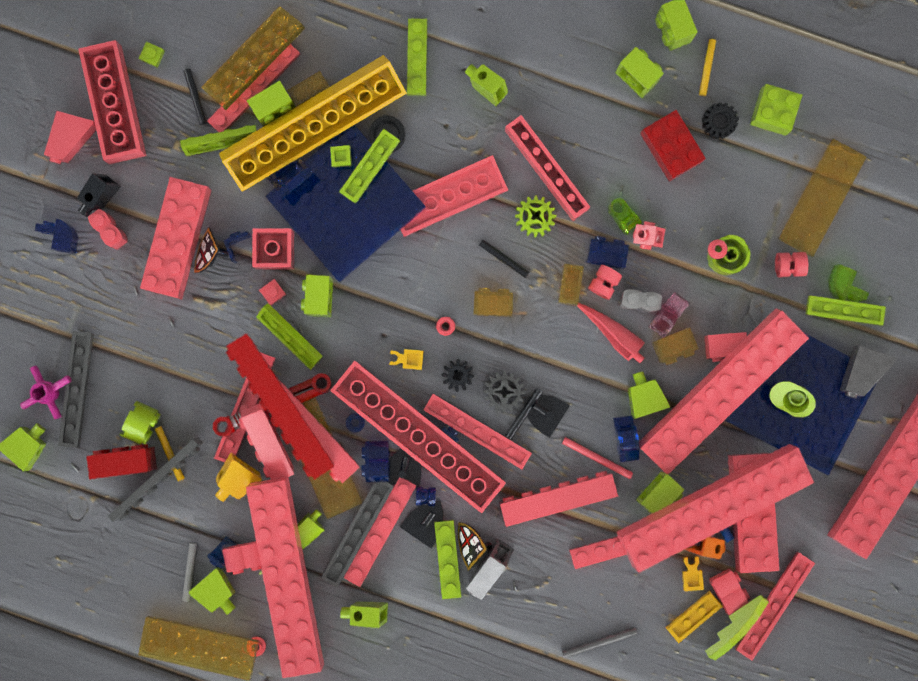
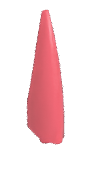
M581 303L577 304L605 335L613 348L627 361L634 358L637 362L641 363L645 359L638 352L645 344L643 340L610 317Z

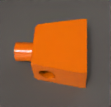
M709 536L702 540L699 546L692 545L684 550L700 556L720 559L726 550L724 540Z

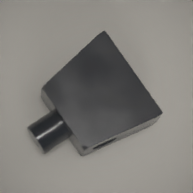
M92 173L77 197L83 203L78 211L88 217L92 210H102L121 186L105 174Z

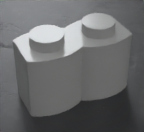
M634 289L621 292L619 306L626 310L639 309L647 313L661 310L662 295L655 292L642 293Z

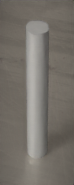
M189 543L182 601L185 602L190 601L188 592L192 588L197 543Z

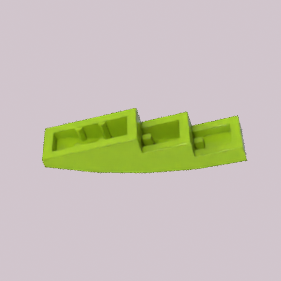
M759 595L729 615L732 623L717 633L720 641L705 650L708 657L716 661L734 647L759 619L769 601L762 595Z

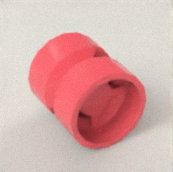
M789 252L777 253L775 257L777 277H790L791 274L794 277L806 276L808 273V257L806 252H793L792 255Z
M601 264L596 273L597 278H593L588 289L598 296L610 300L615 291L613 287L618 286L623 276L612 268Z

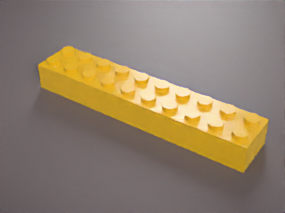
M382 55L219 153L220 158L243 192L407 93L390 61Z

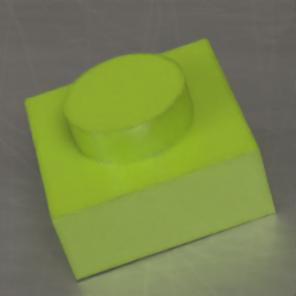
M146 42L138 59L158 68L165 50Z
M350 145L330 147L332 167L352 166Z

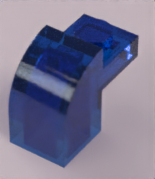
M56 219V223L43 221V224L36 223L35 231L53 235L51 249L76 254L78 235L69 223L60 219Z
M633 417L613 418L620 462L639 460V439Z

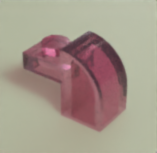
M674 291L661 306V310H658L648 327L664 338L690 303Z

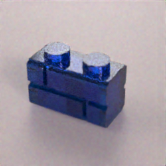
M595 236V239L591 238L589 241L586 263L602 264L608 267L624 269L626 267L629 245H626L623 240L614 239L613 242L606 241L605 237Z

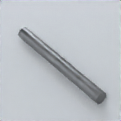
M634 627L563 650L562 654L565 659L635 636L637 632Z

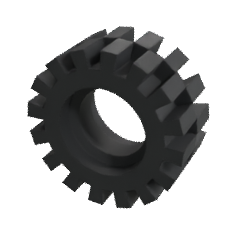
M719 102L718 104H713L704 113L702 118V128L706 129L704 132L706 134L709 133L711 138L714 136L715 139H724L731 135L738 126L739 116H736L737 111H733L734 107L732 105L729 107L728 103L722 104V102ZM715 115H724L727 119V125L723 128L716 127L713 123Z

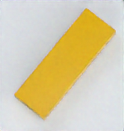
M709 590L665 628L680 643L723 606Z

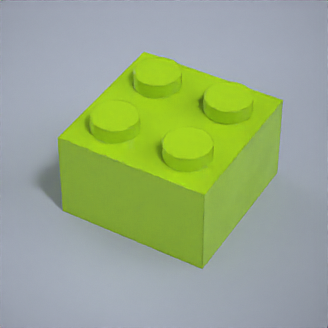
M673 0L661 5L656 15L655 23L657 28L661 29L663 33L662 40L664 45L668 46L669 51L691 43L698 32L685 0Z
M635 47L620 62L615 73L643 99L659 82L664 73L662 72V67L656 62L653 63L643 49L639 50Z
M280 81L246 100L262 126L267 125L295 108L294 103Z
M765 84L760 89L750 125L786 136L793 129L803 95Z
M306 275V279L302 281V291H305V299L301 300V310L307 316L331 317L333 279L330 276Z
M660 472L637 497L636 501L649 513L653 514L680 500L685 489L668 474Z

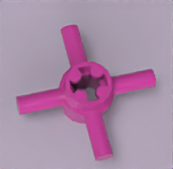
M37 365L31 367L30 370L36 384L30 389L31 397L20 403L21 408L25 410L39 402L48 405L54 420L61 418L62 416L55 400L59 396V389L72 381L70 376L67 375L52 383L44 381Z

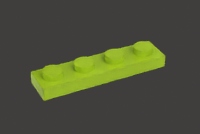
M408 19L407 95L426 96L427 19Z
M247 125L243 128L227 129L224 132L189 137L185 140H180L181 148L186 156L225 149L257 131L256 125Z
M383 129L339 192L356 204L400 140Z
M809 295L805 315L883 326L886 307Z
M269 303L263 306L256 318L310 370L313 369L323 356Z
M454 520L435 521L442 599L461 598Z

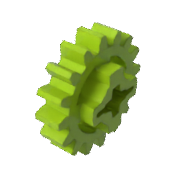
M535 195L534 200L527 197V203L521 201L522 208H516V211L519 212V214L515 215V218L519 219L516 226L521 225L520 232L526 230V236H529L530 233H533L534 238L537 237V233L544 236L545 230L547 232L551 231L549 225H555L551 221L556 219L557 216L552 214L555 211V207L550 208L551 202L545 203V197H542L541 200H538L537 195ZM537 204L540 205V207L533 208L531 205ZM524 211L527 214V220L525 222L523 220ZM546 211H547V213H548V221H547V222H546V220L544 219V213H545ZM532 213H533V214H537V213H538V214H539V218H538V219H535V220H532V219H531L532 216H533ZM531 226H539L540 228H539V229H532V228H530V227H531Z

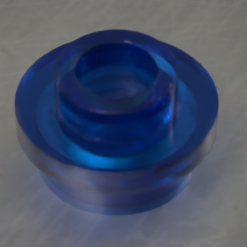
M357 413L349 415L346 419V427L351 432H359L365 426L364 418ZM354 419L359 421V425L356 427L352 425Z

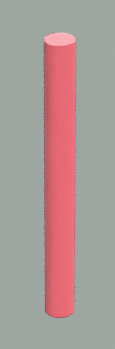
M567 437L562 441V444L631 479L633 472Z

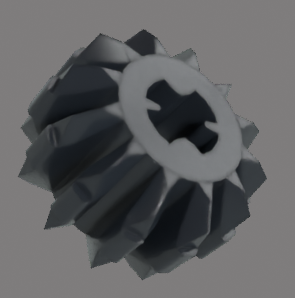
M460 359L456 361L457 366H454L453 362L449 361L452 368L444 366L443 368L449 372L448 374H441L442 377L449 378L444 380L443 384H447L450 381L451 384L448 389L451 390L453 385H456V392L459 391V385L462 386L463 390H466L464 382L468 385L472 384L471 381L467 380V377L474 378L473 374L467 375V372L473 368L469 367L465 370L467 362L465 361L461 367ZM455 370H459L458 372L462 371V380L457 381V379L454 380L452 378Z

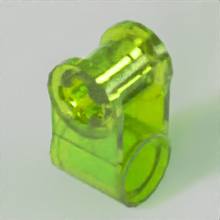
M618 198L609 204V214L625 235H629V231L636 227V224H642L641 219L624 199ZM615 203L622 206L621 213L614 211L613 205Z

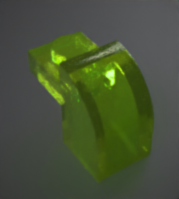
M841 264L833 266L828 279V287L834 298L846 300L848 296L850 301L858 303L859 301L867 300L869 292L852 286L857 273L856 270Z

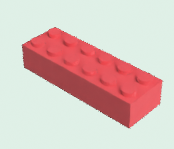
M114 40L79 48L103 160L108 164H114L147 156L122 46Z
M173 177L169 178L140 289L183 299L212 191L209 187Z
M770 453L728 455L729 474ZM774 503L733 524L736 571L740 573L780 571Z

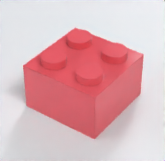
M253 228L252 267L255 269H294V231L291 228Z

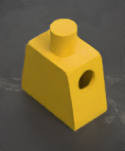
M231 452L216 476V483L220 489L215 496L222 502L229 495L238 500L247 494L246 487L250 483L262 480L260 472Z

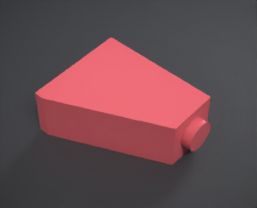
M56 111L44 155L50 158V162L61 165V162L69 163L96 131L95 122Z

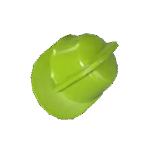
M784 381L775 384L770 391L771 402L792 416L803 418L809 416L815 409L813 395L803 386Z

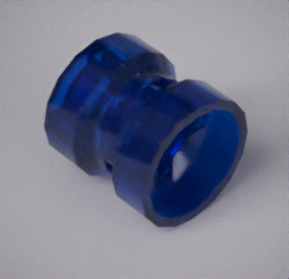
M416 486V506H422L423 504L435 506L436 487L424 489L421 486Z

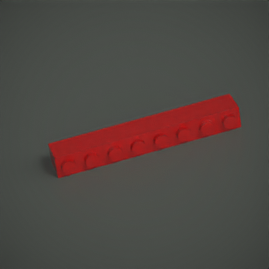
M246 333L227 345L228 350L225 351L231 361L235 360L239 365L237 370L242 378L247 377L250 384H248L251 392L254 395L257 393L261 398L259 404L264 411L268 410L272 415L270 420L275 428L280 427L282 430L281 437L285 443H290L294 448L292 451L297 461L301 459L304 463L303 470L308 477L312 476L315 480L335 467L249 334Z

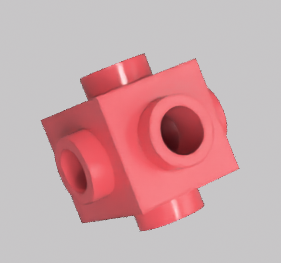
M644 221V225L636 224V229L633 232V243L639 244L641 249L662 248L665 229L655 226L656 223Z

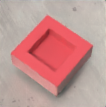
M275 279L259 290L271 306L287 295Z

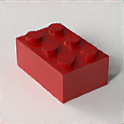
M677 110L647 126L640 133L669 182L701 164L706 159Z
M148 444L131 446L132 450H129V446L113 448L111 453L110 449L92 451L93 455L86 456L89 480L157 470L155 448L148 447Z

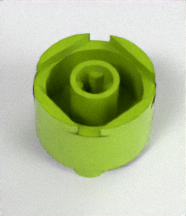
M727 235L721 237L719 240L726 243L727 252H730L729 255L732 258L728 259L727 255H725L721 259H714L707 254L708 265L720 275H733L748 265L751 256L750 249L745 240L739 236ZM715 246V251L721 252V247Z
M136 401L134 403L135 408L133 411L130 410L119 436L139 445H146L153 434V431L150 429L158 423L161 414L158 413L157 409Z

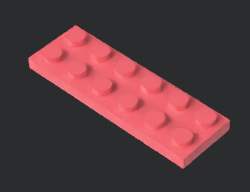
M492 155L390 200L388 203L405 237L508 191V188Z

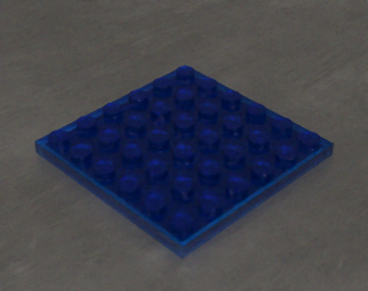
M355 125L331 138L298 168L302 166L306 173L284 191L279 186H276L265 196L338 282L343 281L426 208L387 161L356 204L339 192L372 146ZM350 145L352 166L332 167L330 147Z
M804 333L809 339L734 410L725 421L776 449H780L788 444L798 447L806 465L829 476L875 385L865 396H857V399L845 396L846 392L841 391L840 388L850 357ZM784 381L805 387L815 399L814 411L809 416L802 418L792 416L781 410L770 400L772 387Z

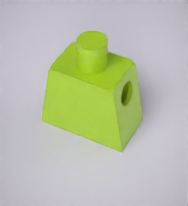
M471 64L466 69L465 74L470 77L473 88L497 107L508 94L505 79L483 64L479 68Z
M644 371L632 374L636 385L628 388V395L633 419L670 408L656 379L647 381Z
M38 423L31 430L28 427H20L0 443V451L22 471H29L46 446V443L39 438L46 429Z
M220 566L215 568L188 592L190 596L212 613L219 606L226 615L236 608L229 600L235 593V590Z
M358 601L350 607H342L340 616L342 619H350L351 626L380 628L387 622L388 602Z

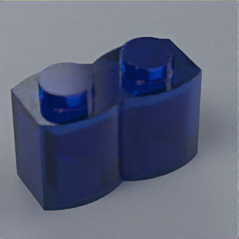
M365 441V447H362V459H365V465L361 466L362 477H365L366 482H389V441Z

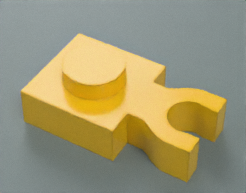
M404 349V354H400L397 351L391 350L390 354L397 355L398 359L395 362L390 361L389 365L403 363V369L422 370L423 351Z
M694 556L693 564H689L688 558L683 557V563L687 568L686 571H682L683 590H704L702 570H697L699 557Z

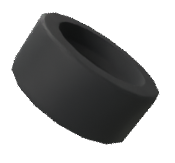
M380 116L373 121L369 129L371 144L377 139L376 132L381 125L392 124L398 130V139L400 140L392 152L394 153L404 144V126L400 120L393 116Z

